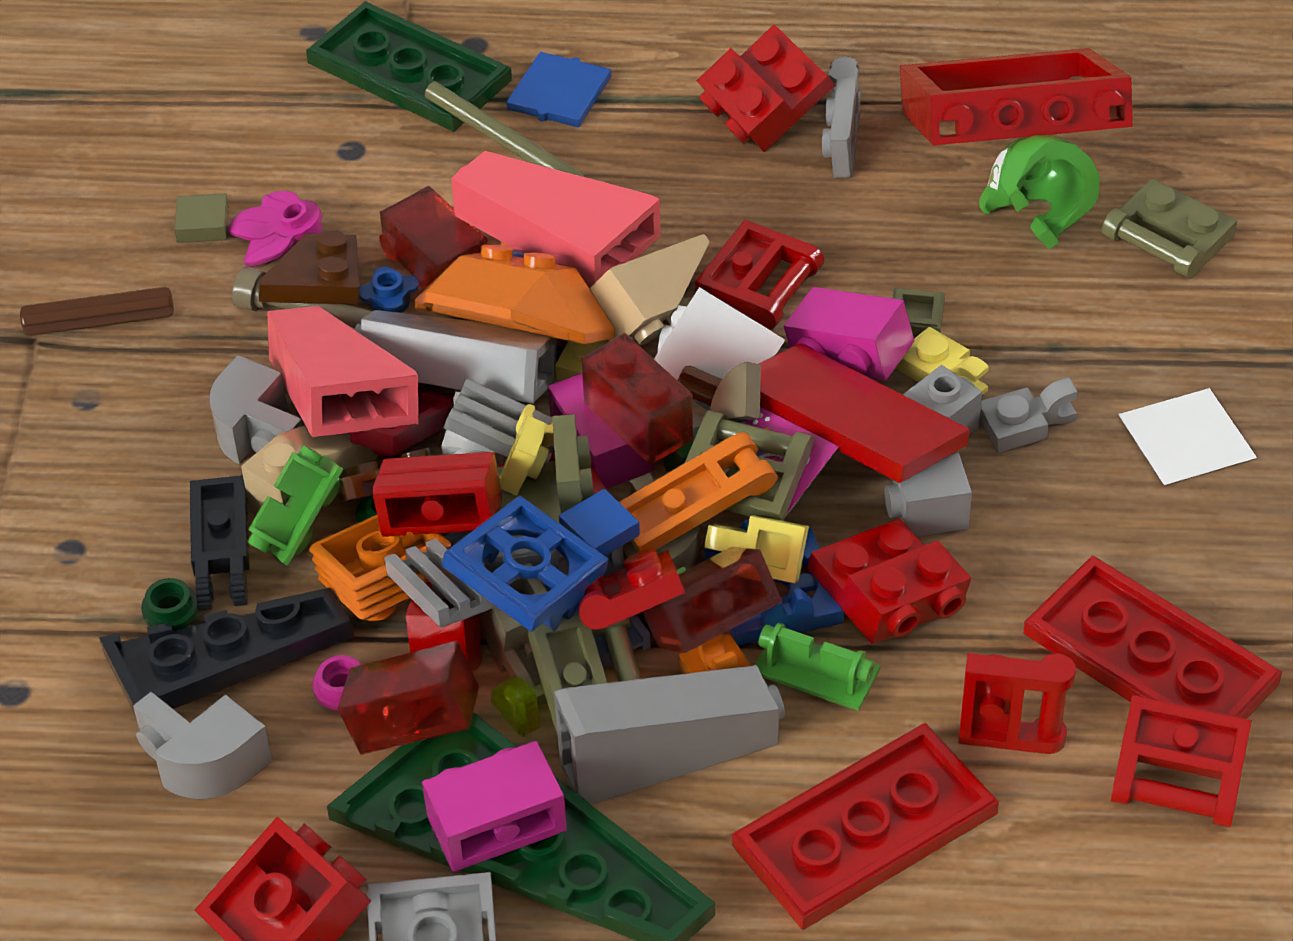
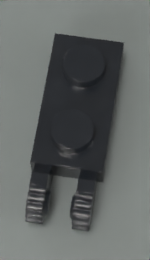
M243 475L190 481L191 565L196 579V596L199 610L212 609L214 587L211 581V574L227 572L231 574L229 592L234 606L247 605L246 570H250L249 543L247 542L249 540L248 499Z

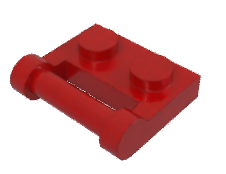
M744 219L695 280V293L700 287L742 314L749 316L765 328L773 330L783 318V308L805 279L814 276L823 266L825 261L824 255L812 244ZM781 260L791 263V266L767 296L757 293L758 289Z
M652 548L636 553L623 562L624 569L606 577L600 576L585 589L578 608L583 624L590 629H603L685 594L669 550L657 554L656 550Z
M967 653L958 744L1042 754H1054L1062 750L1067 736V728L1063 722L1066 693L1073 686L1076 674V666L1073 660L1059 653L1047 655L1041 661L1009 658L999 654L982 655ZM1025 690L1042 692L1039 718L1033 723L1021 721Z
M1132 695L1110 802L1129 805L1130 800L1211 817L1213 818L1214 825L1231 828L1252 720ZM1137 762L1220 779L1219 793L1214 794L1135 777Z

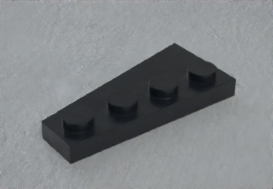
M325 588L258 603L255 613L240 616L224 610L205 614L206 623L173 630L171 622L147 627L148 636L121 641L120 635L117 633L99 637L103 653L135 714L133 705L150 692L174 709L267 671H272L297 659L327 649L330 646L353 638L354 633L351 620L331 588Z

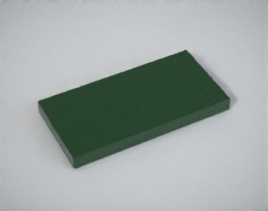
M366 1L306 50L308 64L453 132L465 122L425 97V91L430 83L433 81L438 82L481 109L512 81L511 67Z

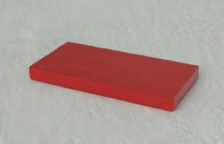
M801 343L759 363L761 365L760 407L839 446L837 449L839 452L898 483H902L968 444L969 428Z
M1093 555L1024 621V635L1054 654L1059 653L1068 656L1073 660L1076 668L1131 702L1132 695L1247 719L1280 684L1281 670Z
M925 722L732 833V846L798 926L805 930L998 814L999 801Z

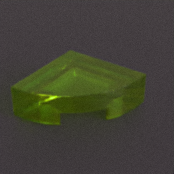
M512 676L491 690L490 702L518 735L524 737L540 728L536 691L527 682L519 677Z

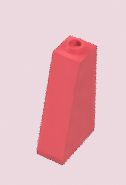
M488 151L482 152L468 165L461 167L451 178L456 217L516 250L556 256L555 264L575 267L589 289L610 268L636 259L661 237L660 199L651 194Z
M320 306L267 311L269 360L274 369L282 373L284 387L311 437L418 424V374L414 369Z

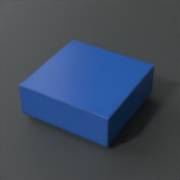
M605 489L559 515V524L604 556L640 535L639 521Z

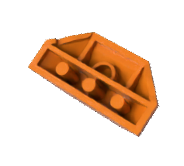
M482 245L481 253L459 256L415 299V309L478 321L580 344L614 339L615 332L611 321L575 267L555 264L556 256L551 254L525 253L524 258L513 256V248L503 245Z

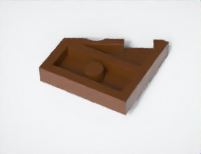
M338 231L305 234L259 280V302L359 305L357 236L345 235Z

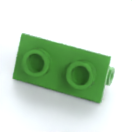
M305 445L301 447L298 454L292 452L274 484V487L290 495L287 503L283 504L267 496L248 528L252 534L247 542L266 553L269 550L283 564L288 566L294 554H300L308 545L313 533L312 523L322 506H328L335 498L340 487L339 476L343 468L329 457L322 456Z
M780 622L775 627L766 624L762 629L759 646L764 649L755 663L765 679L856 711L860 710L881 669V665L867 659L866 652L862 650L854 652L825 641L823 645L814 643L813 637L787 629L786 625Z

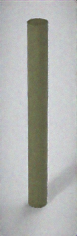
M433 81L425 91L427 99L525 161L586 177L583 173L438 82Z

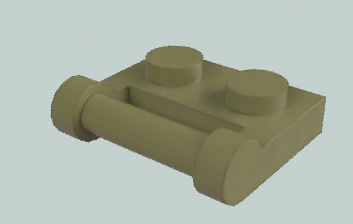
M1152 178L1120 209L1114 208L1111 210L1103 223L1101 231L1102 235L1115 242L1123 239L1174 266L1176 273L1191 279L1235 235L1237 220Z
M708 410L702 420L685 463L732 435L740 432L748 433L758 447V450L784 456V460L779 462L758 457L760 461H768L778 475L775 485L767 492L757 496L749 495L725 510L746 516L757 515L784 521L815 444V436L799 431L793 436L730 421L727 420L725 413ZM729 467L724 470V473L729 478L740 470L738 467Z
M580 615L572 616L569 620L562 618L558 629L554 632L543 623L533 632L528 630L527 635L556 734L557 722L554 691L570 687L607 683L593 636L605 637L618 682L642 679L627 630L631 627L629 618L606 628L595 630L585 626L580 619Z

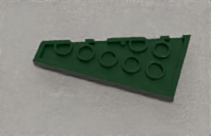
M456 700L327 805L329 820L450 867L427 817L422 781L433 778L446 769L461 768L494 756L505 748H517V746L467 706ZM557 777L555 778L564 794L567 831L458 870L466 874L490 872L492 884L636 941H688L715 917V902Z

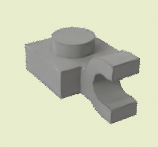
M1070 377L1051 383L1036 398L1032 396L1029 388L1026 387L981 401L980 421L997 453L1048 439V425L1066 424L1077 420V413L1071 401L1077 399L1078 392Z

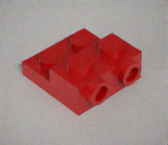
M775 24L741 56L730 48L696 80L705 90L699 96V99L717 118L725 112L730 118L724 124L740 142L745 144L752 139L763 152L768 150L835 86L831 79Z
M901 518L811 552L807 564L808 570L871 645L893 636L903 637L917 626L936 618L946 619L953 616L965 604L966 593L972 579L939 540L924 545Z
M277 816L195 908V911L225 941H317V939L320 941H337L368 906L371 900L359 889L367 880L360 872L340 855L332 864L324 857L332 848L325 840L305 823L296 832Z

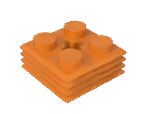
M375 515L312 544L309 551L314 555L312 561L316 564L314 569L319 573L317 579L327 588H331L334 595L359 619L379 621L392 615L395 611V606L411 599L387 575L385 557L395 553L403 561L406 559L405 549L414 546L422 553L427 552L426 542L437 539L447 550L450 549L449 547L452 543L441 533L414 535L412 532H407L406 536L382 537L378 518ZM420 572L415 573L423 582H429Z

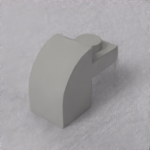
M237 355L212 385L209 400L217 440L224 454L238 464L251 451L257 453L278 434L303 426L301 418L286 412L288 407L281 372Z
M152 692L133 705L139 726V731L136 733L137 740L145 752L156 760L163 787L176 795L193 799H207L228 794L247 783L272 762L265 725L227 695L220 698L190 723Z

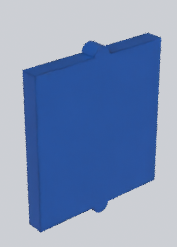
M540 52L507 100V109L536 116L539 121H546L548 119L580 127L612 77L611 69L580 62L578 57L568 59Z

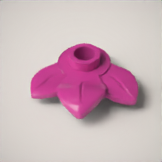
M276 191L263 197L261 207H250L240 212L230 222L227 230L235 237L250 241L244 263L246 266H256L284 256L305 234H320L322 231V212L316 203L309 200H300L294 192Z

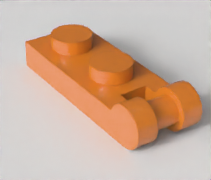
M740 432L732 435L619 501L639 521L640 535L631 540L638 552L652 548L657 550L749 495H761L775 485L778 475L768 461L759 460L756 455L758 447L748 433ZM729 467H738L740 470L729 478L724 473V470Z

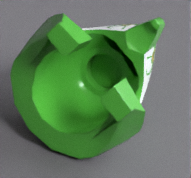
M1051 135L1021 137L1010 143L998 154L991 169L988 184L980 196L979 207L985 214H989L996 208L1013 205L1016 211L1019 212L1028 206L1029 201L1033 200L1050 203V210L1046 214L1036 216L1030 228L1036 237L1048 249H1051L1060 243L1057 239L1058 235L1075 224L1093 208L1099 196L1100 176L1092 159L1076 144Z

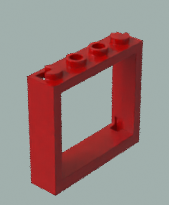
M1090 48L900 65L902 113L933 146L1133 127L1132 77ZM1081 76L1082 79H1070V77ZM939 120L943 122L955 121L956 134L940 135Z

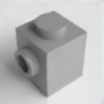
M940 365L903 394L969 428V436L979 429L982 391L976 388L971 381L958 376L943 365Z
M959 452L947 456L902 483L893 480L892 484L885 485L884 495L889 517L901 518L916 536L969 529L972 491Z

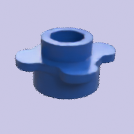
M383 266L374 270V276L368 284L359 287V299L363 302H370L373 311L402 313L409 307L410 293L418 290L419 283L415 276H403L398 271L393 270V268Z

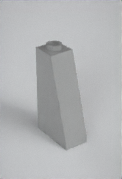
M374 310L362 318L361 324L358 323L354 329L414 369L418 374V382L462 390L466 379H469L512 400L534 403L555 380L558 338L477 321Z
M757 665L570 687L554 691L560 765L570 788L591 805L778 745L779 720L785 718L784 704L775 685H766Z

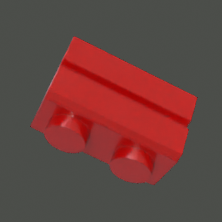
M494 452L383 459L379 475H377L373 485L374 503L382 537L406 536L407 532H412L414 535L468 532L475 530L500 510L502 503V492Z

